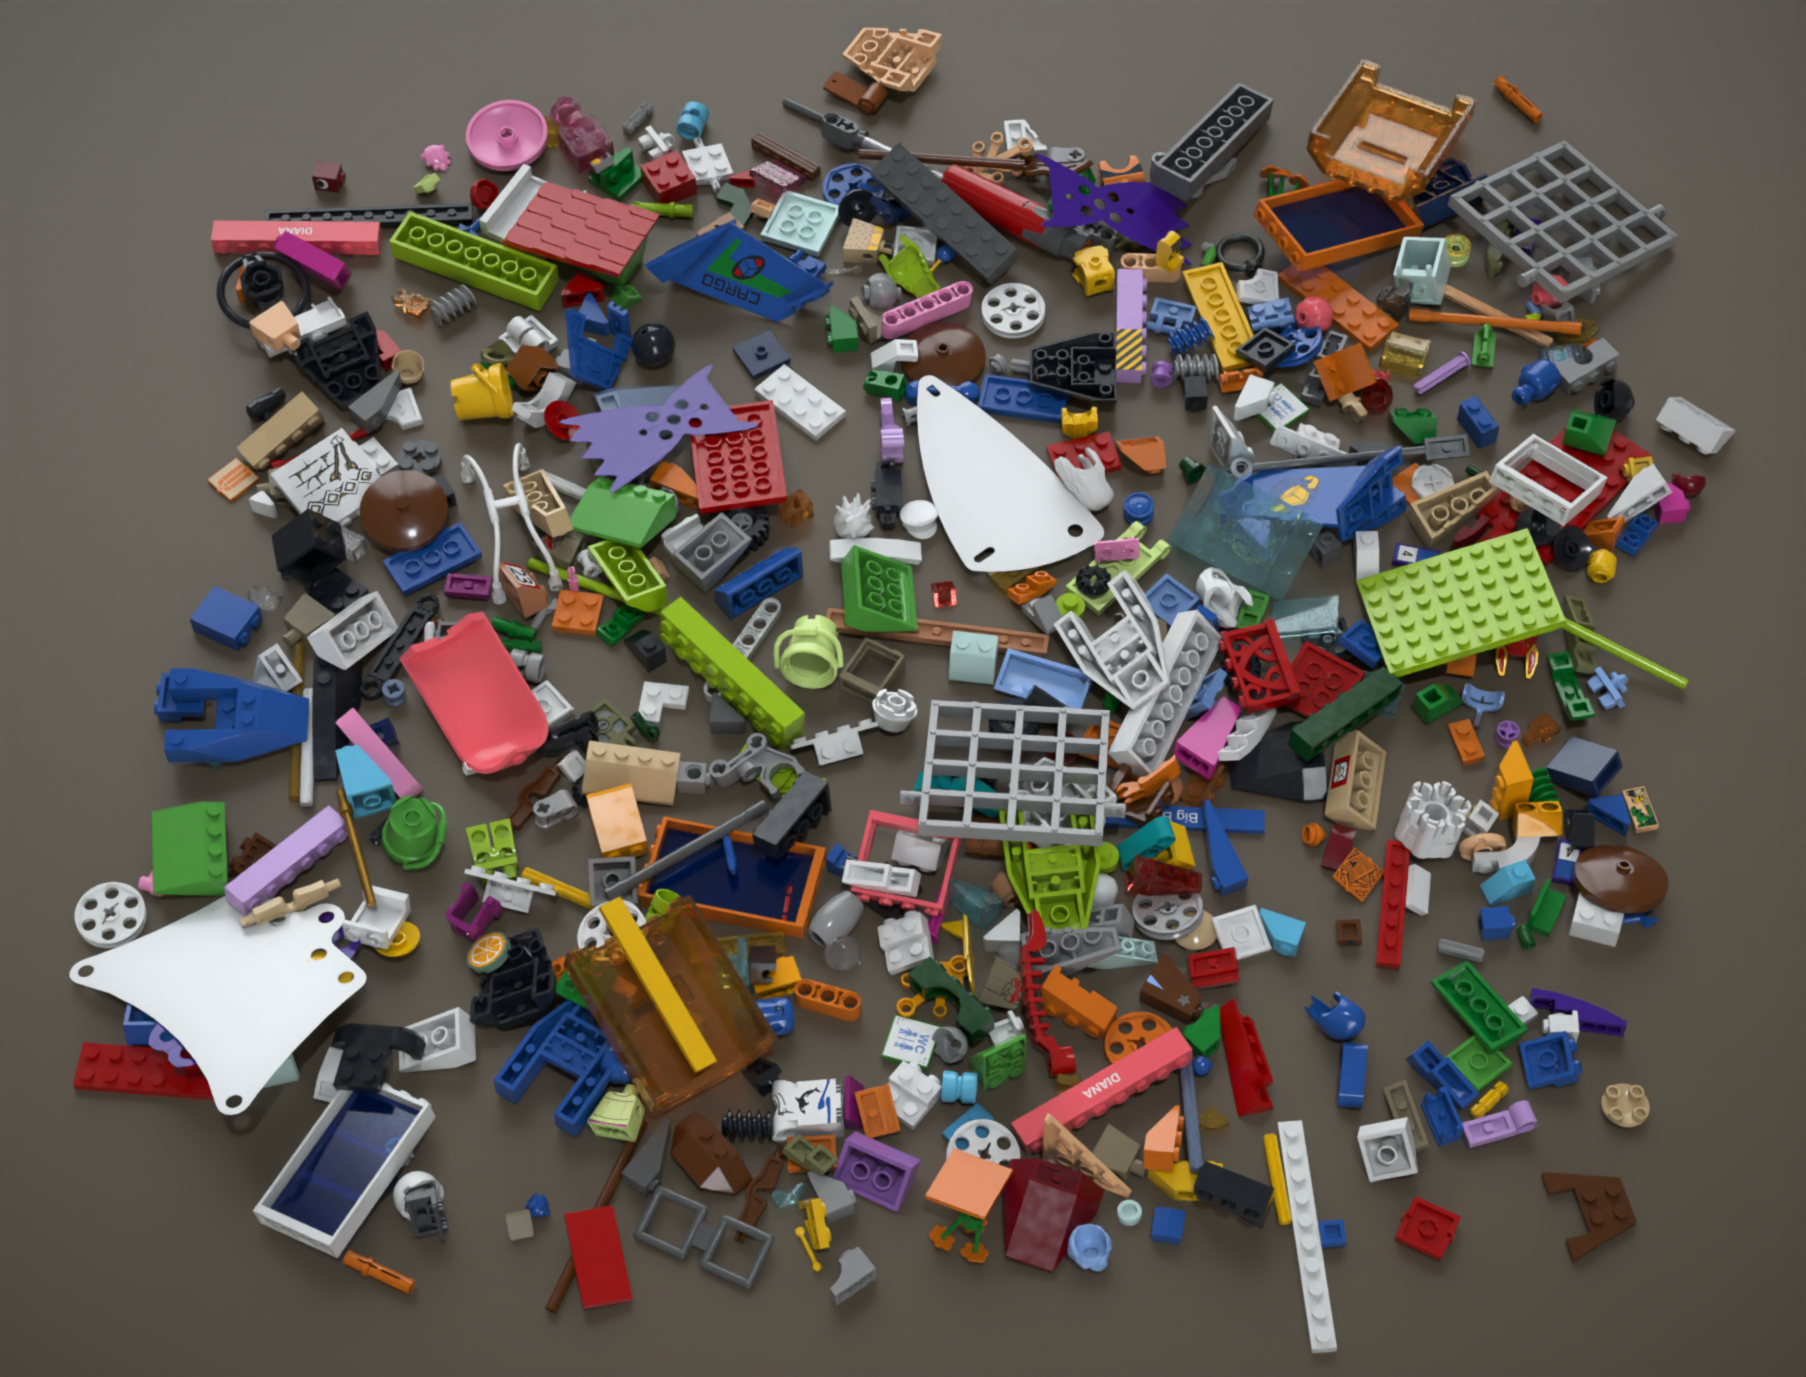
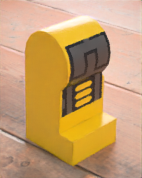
M1169 231L1166 237L1157 243L1155 264L1171 274L1184 263V257L1180 255L1182 239L1176 232Z

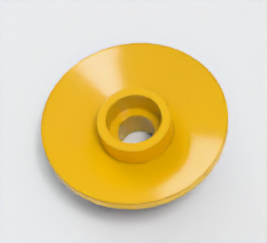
M405 921L388 950L375 947V949L380 954L388 957L405 955L414 950L419 944V929L414 924Z

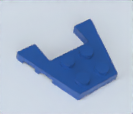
M572 308L566 310L571 377L600 391L611 388L620 371V365L623 360H626V354L630 347H632V338L622 333L615 334L613 350H610L583 336L586 315Z

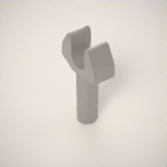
M556 598L553 599L547 608L537 613L530 627L539 629L548 614L555 613Z

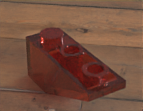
M1136 855L1126 872V890L1146 896L1201 893L1202 873Z

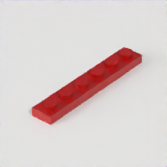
M1387 840L1376 966L1400 969L1410 850L1402 842Z

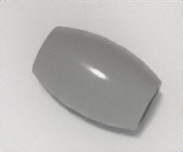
M844 891L832 897L818 910L812 919L807 931L809 937L824 949L838 943L849 934L859 921L864 909L862 902L849 891Z

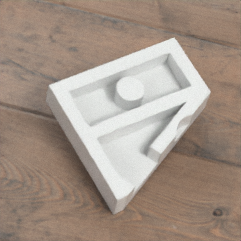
M1025 120L1004 121L1007 150L1016 146L1021 138H1029L1034 146L1032 156H1036L1035 154L1047 155L1046 145H1042L1039 142L1037 134L1029 128L1030 126Z

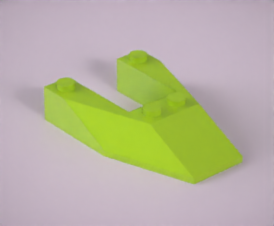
M999 809L1000 824H1007L1008 810ZM1016 810L1015 825H1025L1023 811ZM1069 814L1071 828L1095 830L1094 815ZM1002 840L1007 876L1026 914L1031 913L1032 910L1038 911L1044 927H1051V929H1064V927L1087 929L1101 867L1099 846L1070 844L1028 849L1027 842Z

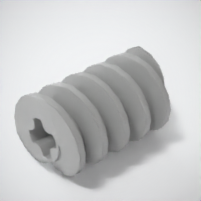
M461 284L458 286V289H452L451 293L446 292L444 297H437V301H430L429 306L433 319L438 326H442L441 319L448 323V315L455 319L457 317L455 311L462 315L464 314L463 307L470 311V303L477 307V301L473 293L465 285Z
M1178 354L1174 360V381L1177 380L1178 375L1181 376L1182 381H1184V377L1187 375H1206L1208 381L1211 380L1212 375H1215L1216 381H1218L1219 369L1215 354H1211L1210 360L1207 354H1203L1201 360L1198 354H1194L1192 360L1189 354L1185 355L1184 360L1181 354Z

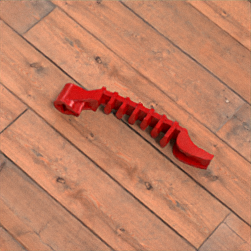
M1032 910L1031 913L1027 914L1029 936L1025 945L1019 950L1020 959L1018 960V965L1021 968L1019 977L1022 978L1021 991L1024 993L1023 1005H1026L1027 1013L1025 1015L1026 1019L1029 1020L1028 1031L1032 1035L1031 1044H1036L1046 1053L1047 1068L1051 1077L1071 1075L1076 1073V1060L1072 1046L1059 1047L1054 1040V1036H1046L1045 1031L1049 1030V1023H1039V1018L1046 1017V1010H1037L1036 1005L1043 1004V997H1034V992L1041 991V984H1033L1032 978H1041L1042 970H1031L1030 965H1044L1045 958L1030 957V954L1038 952L1045 946L1046 932L1039 912Z

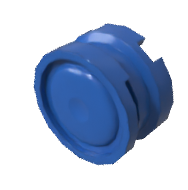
M1141 492L1128 495L1124 501V520L1129 525L1135 521L1140 522L1144 526L1150 524L1154 516L1153 499L1146 493Z

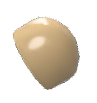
M400 351L393 358L392 373L398 370L401 381L404 384L416 383L422 378L424 359L415 351Z

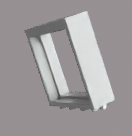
M1532 434L1495 465L1489 482L1564 526L1601 494L1607 477ZM1530 457L1586 491L1570 503L1514 469Z

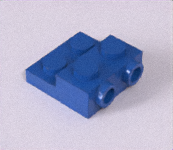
M162 673L161 682H157L156 693L159 699L154 703V714L158 715L159 721L182 722L183 717H204L206 701H172L169 691L170 674Z
M1566 1031L1519 1043L1530 1090L1551 1084L1560 1087L1580 1081L1579 1074H1583L1579 1059L1575 1060L1574 1053L1578 1052L1577 1044L1574 1038L1570 1039Z

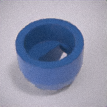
M1200 1055L1196 1056L1192 1064L1193 1072L1200 1077L1207 1075L1213 1067V1063L1209 1059Z

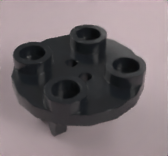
M1530 508L1518 516L1516 531L1528 528L1535 546L1549 547L1553 544L1554 536L1560 530V524L1534 508Z

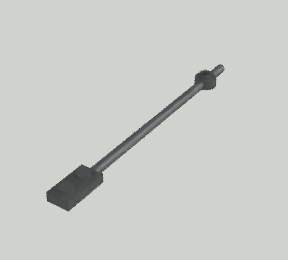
M1468 435L1424 438L1423 446L1402 448L1403 457L1425 454V461L1469 457ZM1385 450L1251 463L1247 458L1239 457L1230 466L1208 468V476L1231 474L1233 478L1238 480L1248 473L1373 460ZM1238 466H1242L1244 468L1243 473H1239L1237 471Z

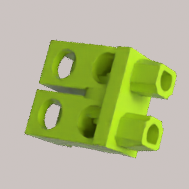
M510 818L489 823L494 843L493 847H491L487 824L467 827L466 832L475 866L485 868L486 874L494 875L495 871L508 874L507 879L517 880V868L519 866ZM480 877L483 886L486 887L488 879Z

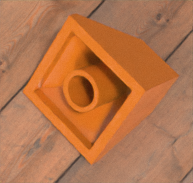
M1158 436L1115 441V445L1121 452L1142 469L1148 470V473H1159L1161 469L1166 468L1165 445Z

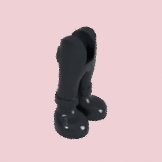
M587 711L577 719L572 718L561 724L548 727L547 739L536 750V754L538 756L552 755L572 746H578L580 743H583L588 749L589 741L599 742L594 732L599 729L595 713Z

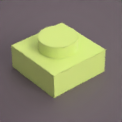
M436 173L426 175L413 189L417 194L424 192L428 194L436 188L435 184L440 178Z

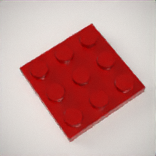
M1306 641L1291 664L1300 689V704L1284 706L1307 718L1310 714L1319 712L1326 703H1332L1336 700L1340 693L1349 691L1356 682H1362L1365 672ZM1273 692V694H1272L1271 696H1275V695H1279V694H1283V693Z

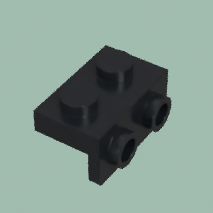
M435 1189L405 1195L414 1237L439 1233L440 1241H445L444 1231H448L446 1216L441 1217L440 1213L444 1212L442 1198L436 1197Z

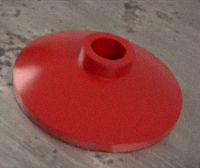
M558 400L551 402L545 408V424L549 431L557 438L569 441L579 430L580 426L559 423L561 420L580 416L571 404Z

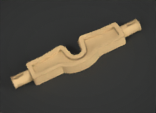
M338 878L325 884L323 880H320L311 885L295 889L291 903H286L282 897H276L263 905L253 908L251 910L253 914L239 918L242 928L255 922L260 926L279 917L284 918L287 912H301L308 905L329 897L328 892L342 887Z

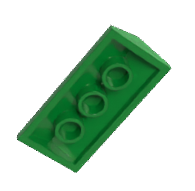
M1468 960L1431 980L1432 986L1490 1052L1508 1048L1528 1031L1524 1023Z

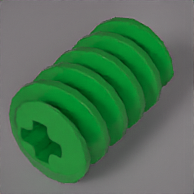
M1539 768L1532 771L1534 780L1529 802L1559 801L1561 806L1562 802L1560 799H1557L1558 793L1554 791L1555 786L1551 783L1552 779L1550 776H1547L1548 770L1546 768Z

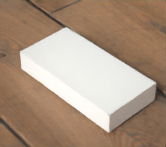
M1413 864L1409 866L1405 907L1424 916L1428 914L1431 873Z

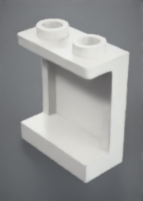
M372 886L377 903L376 906H367L364 891L362 890L364 901L352 920H344L342 923L344 938L352 942L361 940L360 943L388 950L411 912L409 894Z

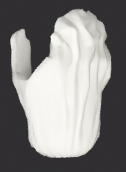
M1089 447L1084 450L1094 466L1087 457L1084 458L1083 454L1078 455V459L1085 470L1075 468L1069 460L1061 456L1059 459H1056L1054 461L1056 472L1067 488L1089 511H1099L1110 504L1115 493L1105 479V468L1095 451Z
M1211 567L1205 569L1199 575L1196 582V592L1202 599L1204 607L1217 614L1220 627L1226 629L1236 627L1238 625L1236 617L1242 600L1248 605L1253 606L1250 593L1243 586L1233 584L1219 568Z

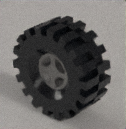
M761 506L719 511L714 516L715 518L722 512L751 538V543L744 550L745 554H749L750 549L754 552L757 551L758 545L763 547L765 540L768 541L770 533L769 515L764 506L762 508Z

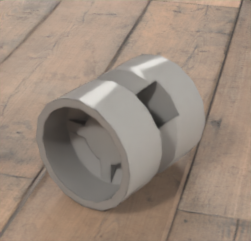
M513 649L510 656L522 676L529 682L540 683L545 673L546 656L538 653L528 655L527 651Z

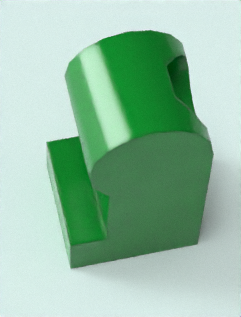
M871 370L866 377L863 389L870 395L892 397L893 401L901 403L907 386L905 375Z

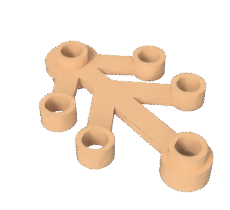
M994 132L991 135L992 144L987 157L1010 159L1018 154L1026 157L1034 151L1033 142L1029 138H1021L1016 146L997 155L1000 146L1004 142L1002 133ZM977 141L973 144V156L981 157L985 153L986 148L983 142ZM963 167L999 185L1004 183V176L1001 172L1009 173L1014 177L1020 176L1023 170L1013 171V169ZM989 169H990V170H995V171H1000V172H994L992 175H991V174H987V173H983V172H985V171H987V170H989Z

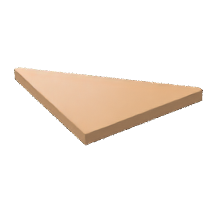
M1047 1113L1044 1119L1042 1160L1084 1173L1103 1189L1128 1199L1132 1190L1060 1122Z

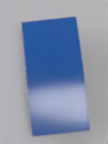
M1641 512L1630 522L1628 529L1617 539L1615 546L1634 557L1651 537L1659 522Z

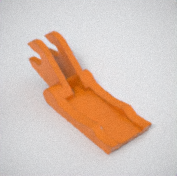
M1175 754L1168 761L1163 762L1151 774L1140 777L1135 782L1120 784L1116 789V793H1119L1118 798H1127L1124 804H1130L1143 797L1148 798L1161 789L1166 781H1171L1181 774Z

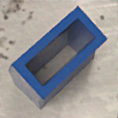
M1155 1207L1151 1231L1152 1240L1179 1245L1186 1212L1173 1208Z

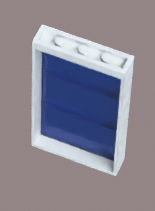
M385 1082L383 1083L381 1093L339 1090L254 1208L253 1212L259 1222L338 1258L436 1118L431 1109V1104L423 1098H419V1100L413 1098L404 1090H400V1092L394 1090Z

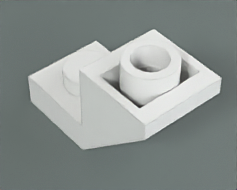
M895 339L871 352L872 370L893 372L896 361L917 362V340Z
M329 1047L317 1077L314 1099L331 1102L339 1090L335 1089L333 1083L343 1049Z

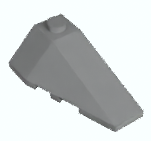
M1044 927L1046 944L1038 952L1030 954V957H1044L1045 964L1030 965L1031 970H1042V977L1032 978L1035 984L1043 985L1055 964L1062 968L1060 970L1061 974L1068 976L1122 951L1116 927H1088L1087 929H1073L1072 927L1051 929V927ZM1029 931L1020 934L1023 946L1027 942Z

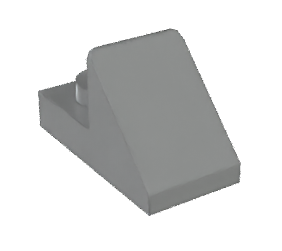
M1052 595L1044 598L1038 597L1021 605L1022 613L1048 635L1057 630L1054 623L1061 619L1062 615Z

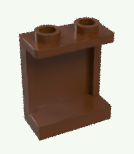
M1122 763L1107 787L1118 798L1119 793H1116V789L1120 784L1138 781L1140 777L1132 774L1130 765ZM1166 781L1163 787L1150 797H1143L1130 804H1126L1124 819L1145 826L1153 819L1162 817L1163 810L1167 804H1171L1174 798L1172 783ZM1118 798L1116 803L1124 804L1127 798Z

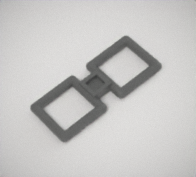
M657 1186L634 1231V1238L679 1259H685L691 1246L704 1252L699 1262L701 1269L745 1289H751L774 1243V1236L729 1215H723L716 1228L703 1223L709 1211L708 1206L664 1186ZM662 1197L697 1212L680 1248L645 1232ZM728 1226L763 1242L746 1278L711 1262Z

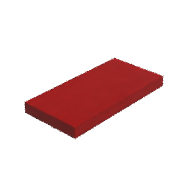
M613 1205L565 1213L564 1220L582 1309L632 1301Z

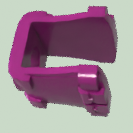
M464 882L461 886V894L455 904L451 905V907L449 906L446 910L445 917L456 933L469 941L475 942L483 936L485 930L495 919H500L503 914V907L498 900L489 895L471 925L466 924L462 920L479 901V896L473 885Z

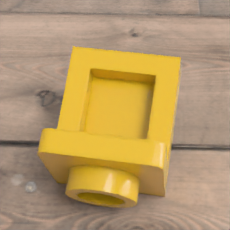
M1652 456L1626 459L1624 461L1625 464L1622 466L1624 477H1627V481L1631 482L1633 477L1640 473L1642 469L1653 464Z

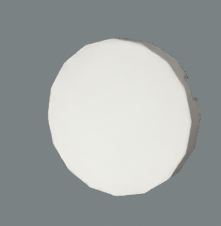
M1438 464L1420 466L1415 470L1411 479V489L1419 499L1455 484L1452 474L1445 467Z

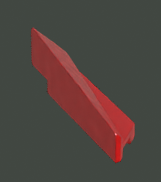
M1231 999L1220 1007V1021L1237 1115L1242 1117L1269 1111L1274 1108L1265 1088L1274 1083L1254 1021L1248 1015L1242 1017L1239 1013L1237 1002Z

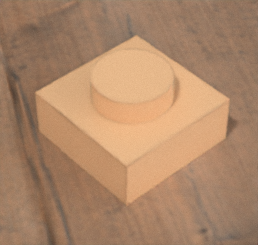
M757 198L752 203L750 211L755 213L757 217L766 219L771 216L776 205Z

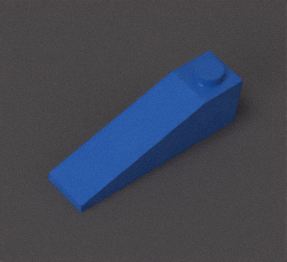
M1209 799L1205 800L1202 813L1211 875L1210 883L1213 890H1217L1220 897L1246 888L1249 878Z

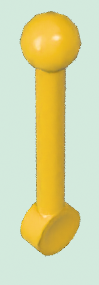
M803 1227L796 1228L795 1234L798 1238H801L813 1263L812 1269L816 1272L820 1271L822 1265L820 1262H817L805 1238V1229Z

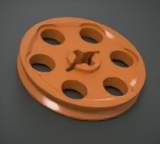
M1131 1012L1119 1017L1111 1024L1105 1036L1104 1050L1109 1065L1136 1051L1137 1045L1140 1043L1146 1045L1172 1030L1171 1026L1163 1018L1149 1012ZM1147 1021H1151L1156 1027L1152 1031H1147L1142 1025ZM1126 1024L1132 1028V1031L1128 1034H1123L1119 1031V1027ZM1113 1045H1120L1124 1050L1120 1054H1114L1110 1051V1048Z

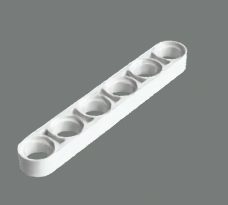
M775 598L765 599L733 643V646L748 660L781 614V603ZM773 605L777 607V610L769 613L765 608ZM764 622L766 626L762 629H757L754 627V624ZM746 638H752L755 641L752 645H744L742 643ZM706 682L704 685V696L711 702L712 695L708 693L711 687Z

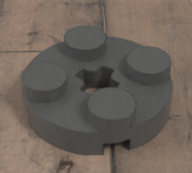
M425 440L405 442L397 458L400 470L418 471L428 476L433 472L436 474L442 464L437 444ZM417 458H424V459H425V460H421L420 463H417V462H416V459H417Z

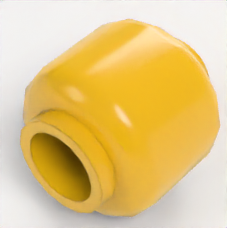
M1606 549L1592 552L1588 557V576L1597 583H1606L1614 578L1617 567L1616 556Z

